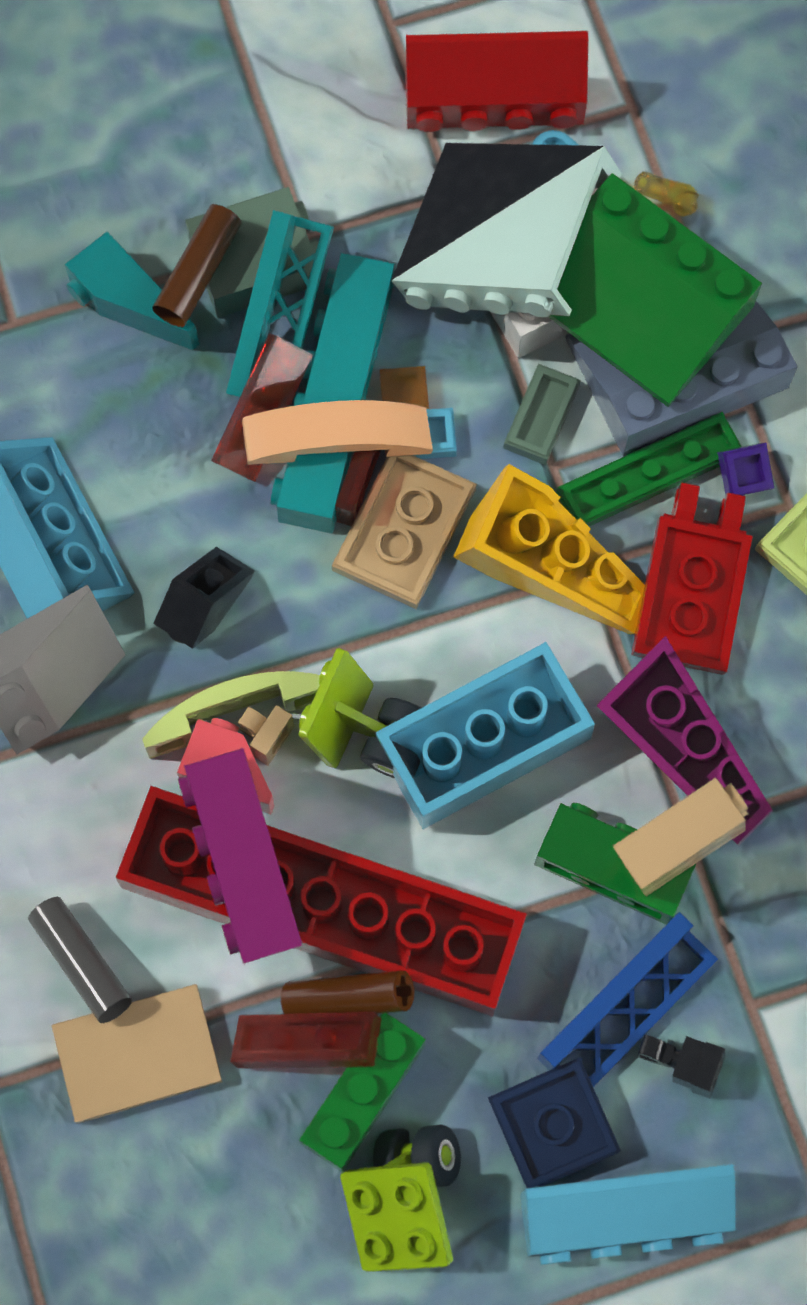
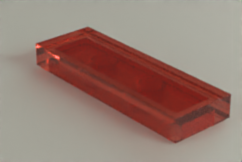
M269 333L211 462L248 480L256 481L263 464L248 465L242 419L256 413L289 407L312 359V354L277 335Z
M375 1012L239 1015L230 1062L238 1069L374 1067L381 1018Z

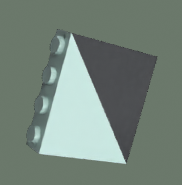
M445 143L391 281L406 298V302L409 305L422 310H427L430 307L450 308L457 312L485 310L499 315H507L509 312L530 313L542 318L550 315L570 316L572 309L557 290L594 188H599L611 173L619 178L622 173L605 146Z

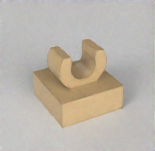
M277 705L268 718L253 708L248 707L238 721V724L241 725L239 730L253 738L249 746L254 758L269 766L294 728L293 715Z

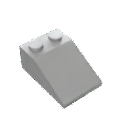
M88 585L0 634V728L16 755L59 731L126 655Z

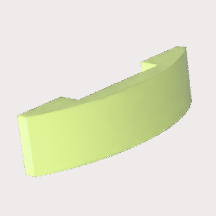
M296 671L265 672L242 676L209 687L177 705L142 738L147 754L152 759L187 747L192 735L190 726L195 725L198 719L207 721L278 696L281 697L287 712L306 707L312 703L320 686V675Z

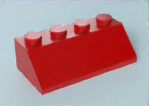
M588 31L406 35L405 87L407 129L435 132L441 128H463L468 131H479L486 127H508L513 130H523L530 126L551 125L554 128L566 129L574 125H584L588 97Z

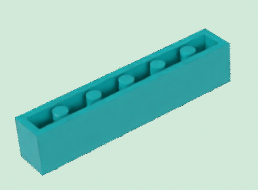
M341 253L337 269L329 268L324 288V295L330 296L327 309L318 310L314 326V336L319 337L316 351L308 350L303 377L309 378L306 392L297 393L294 406L320 402L366 400L394 288L391 280L395 272V264ZM353 452L297 455L294 462H286L287 467L284 479L276 477L270 503L277 507L278 522L333 534Z

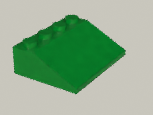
M611 173L591 196L557 288L572 309L570 316L550 315L548 317L669 407L752 310L762 282L615 174Z

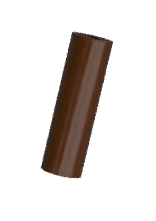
M211 204L152 307L155 314L167 323L178 327L186 325L242 225L241 219L234 212L217 204Z
M403 970L295 980L285 983L281 991L280 1002L284 1015L291 1021L404 1012L413 1005L414 985L410 975Z

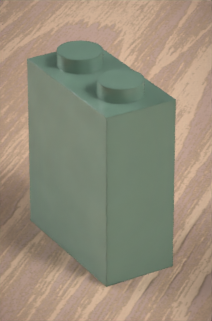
M289 187L226 207L241 219L242 225L206 287L217 318L248 309L273 210L309 220L302 200L294 202ZM205 214L185 220L189 241ZM296 226L291 246L299 260L302 261L316 253L318 241L317 239L309 241L306 230ZM288 256L285 270L294 266L290 256ZM313 262L304 267L308 276H310ZM296 271L282 280L280 292L284 297L306 290L307 286L299 272Z

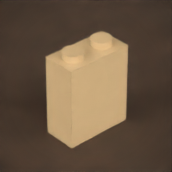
M714 778L615 844L613 848L643 894L648 896L745 831L744 817L748 815L746 811L748 807L731 783L723 788L717 778Z

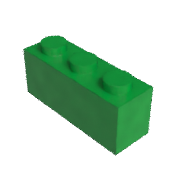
M560 803L536 856L534 865L667 925L676 913L696 864L648 896H645L613 848L615 844L637 829L623 823H616L615 827L597 819V812L582 804L572 803L569 807Z
M382 1013L300 1137V1144L343 1173L422 1052L426 1039L388 1013Z

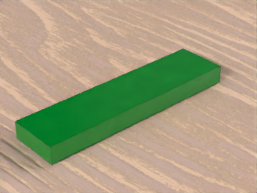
M721 412L558 486L556 493L561 497L560 500L563 506L576 519L581 518L590 527L675 488L682 482H688L720 467L717 452L742 446L724 413Z

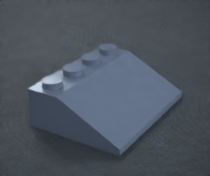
M757 301L752 310L669 407L573 335L568 334L565 338L622 456L640 450L716 414L723 412L725 415L789 388L798 368L778 327Z

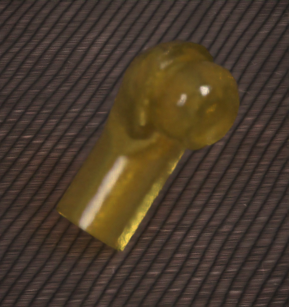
M646 171L641 172L635 178L634 189L659 202L673 205L674 212L679 216L692 215L698 209V202L696 200L698 193L691 184L662 178Z

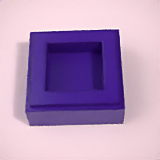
M757 443L717 452L725 496L727 493L743 496L775 488L767 443Z

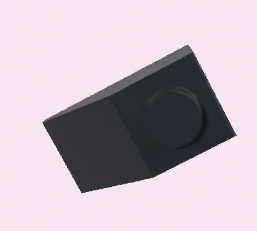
M213 548L172 579L153 624L167 632L176 642L186 644L193 649L215 631L247 586L255 571L220 548Z

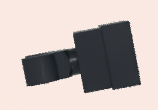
M645 1034L638 1054H640L639 1058L648 1062L674 1068L672 1075L674 1083L688 1087L693 1093L711 1099L725 1059V1048L686 1036L683 1047L680 1050L658 1038Z

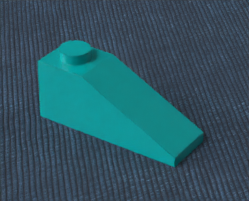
M108 231L65 264L70 281L66 284V287L81 306L84 307L89 303L100 316L190 350H194L200 345L196 326L190 319H188L184 327H178L167 323L155 314L152 307L162 289Z

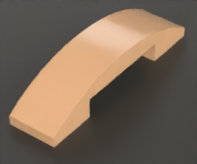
M374 400L320 402L273 409L249 415L242 419L248 465L294 462L297 455L385 450L386 457L424 455L431 454L433 451L426 407L413 404Z

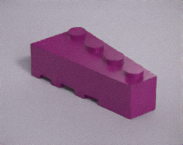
M666 636L596 705L687 796L714 778H717L723 788L731 783L748 807L746 810L748 815L744 817L745 831L732 839L738 846L773 812Z
M244 748L185 765L184 768L187 776L178 778V783L186 808L196 805L201 825L192 827L200 856L210 854L216 874L207 876L215 906L225 903L231 923L221 926L230 955L240 952L242 962L245 964L303 946Z

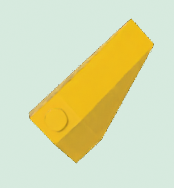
M510 464L506 465L472 513L453 557L493 579L627 634H635L645 584L614 552H607L589 533L591 528L581 518L576 519L558 501L561 497L549 485Z

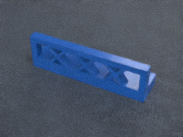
M678 912L540 1052L537 1059L548 1070L560 1066V1063L572 1051H594V1072L589 1077L594 1087L702 977L718 958L690 932L694 925ZM680 941L702 960L690 974H669L668 953ZM662 960V974H649ZM641 981H662L663 1002L656 1009H635L634 988ZM669 981H682L678 985V987L671 994H669ZM628 995V1009L615 1008ZM606 1016H628L629 1037L622 1044H600V1022ZM635 1016H648L635 1029ZM594 1030V1044H580ZM600 1051H614L601 1064Z

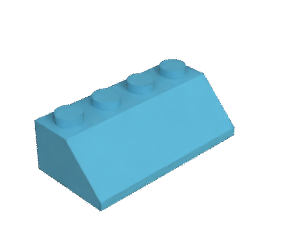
M53 437L0 441V567L27 619L86 585L91 589L102 611L130 598L134 594L126 575Z
M547 642L375 733L393 765V775L402 794L424 830L591 740L595 723ZM392 741L406 747L419 757L420 764L414 778L409 773Z
M733 1164L527 1188L520 1194L528 1256L540 1255L541 1265L571 1261L570 1251L590 1249L591 1259L622 1255L621 1245L641 1243L642 1253L673 1249L672 1239L692 1237L693 1247L723 1243L722 1233L736 1230L735 1171Z

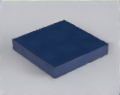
M580 1057L488 1097L526 1188L542 1187L621 1152Z

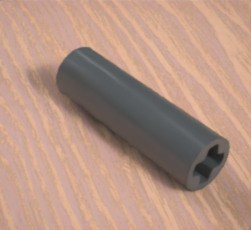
M61 897L49 898L35 907L28 917L30 924L98 1022L107 1023L120 1016L131 1005L132 999Z

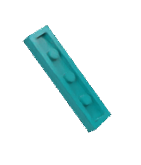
M273 210L226 390L227 394L241 398L250 397L287 407L329 249L333 226ZM296 226L321 233L316 253L302 261L299 260L291 246ZM288 256H290L294 266L285 270ZM313 262L310 276H308L304 267ZM298 271L307 286L303 299L288 307L280 292L281 283L284 278ZM278 301L282 311L273 316L276 302ZM301 307L297 322L292 312ZM286 316L295 334L292 343L277 352L268 337L271 324ZM266 346L271 356L262 360ZM290 352L285 367L280 357ZM272 361L276 363L283 376L279 395L254 388L259 369Z

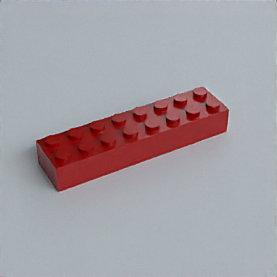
M150 786L116 874L117 882L122 889L223 924L231 923L225 903L215 906L207 876L216 874L211 855L208 854L201 857L192 827L201 825L196 805L186 808L183 796ZM267 825L303 945L295 949L365 973L406 971L413 981L414 990L493 1017L527 916L526 913Z

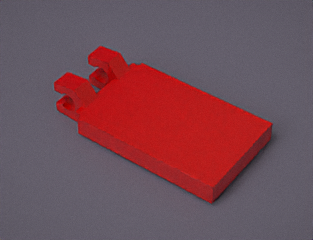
M682 482L680 488L676 490L672 515L664 513L657 520L631 655L644 658L666 636L684 667L724 675L728 670L753 537L747 535V531L740 530L746 496L727 493L726 497L721 500L717 525L694 520L700 486Z

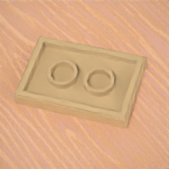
M414 455L387 457L332 564V571L417 609L476 491L477 484Z
M197 984L134 1001L120 1016L107 1023H99L92 1013L51 1025L74 1120L77 1124L223 1082Z

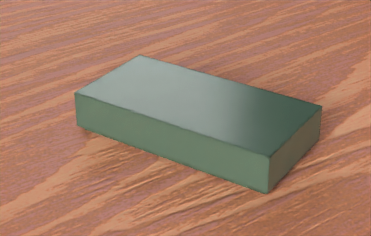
M538 363L504 441L503 449L546 465L578 392L581 380Z

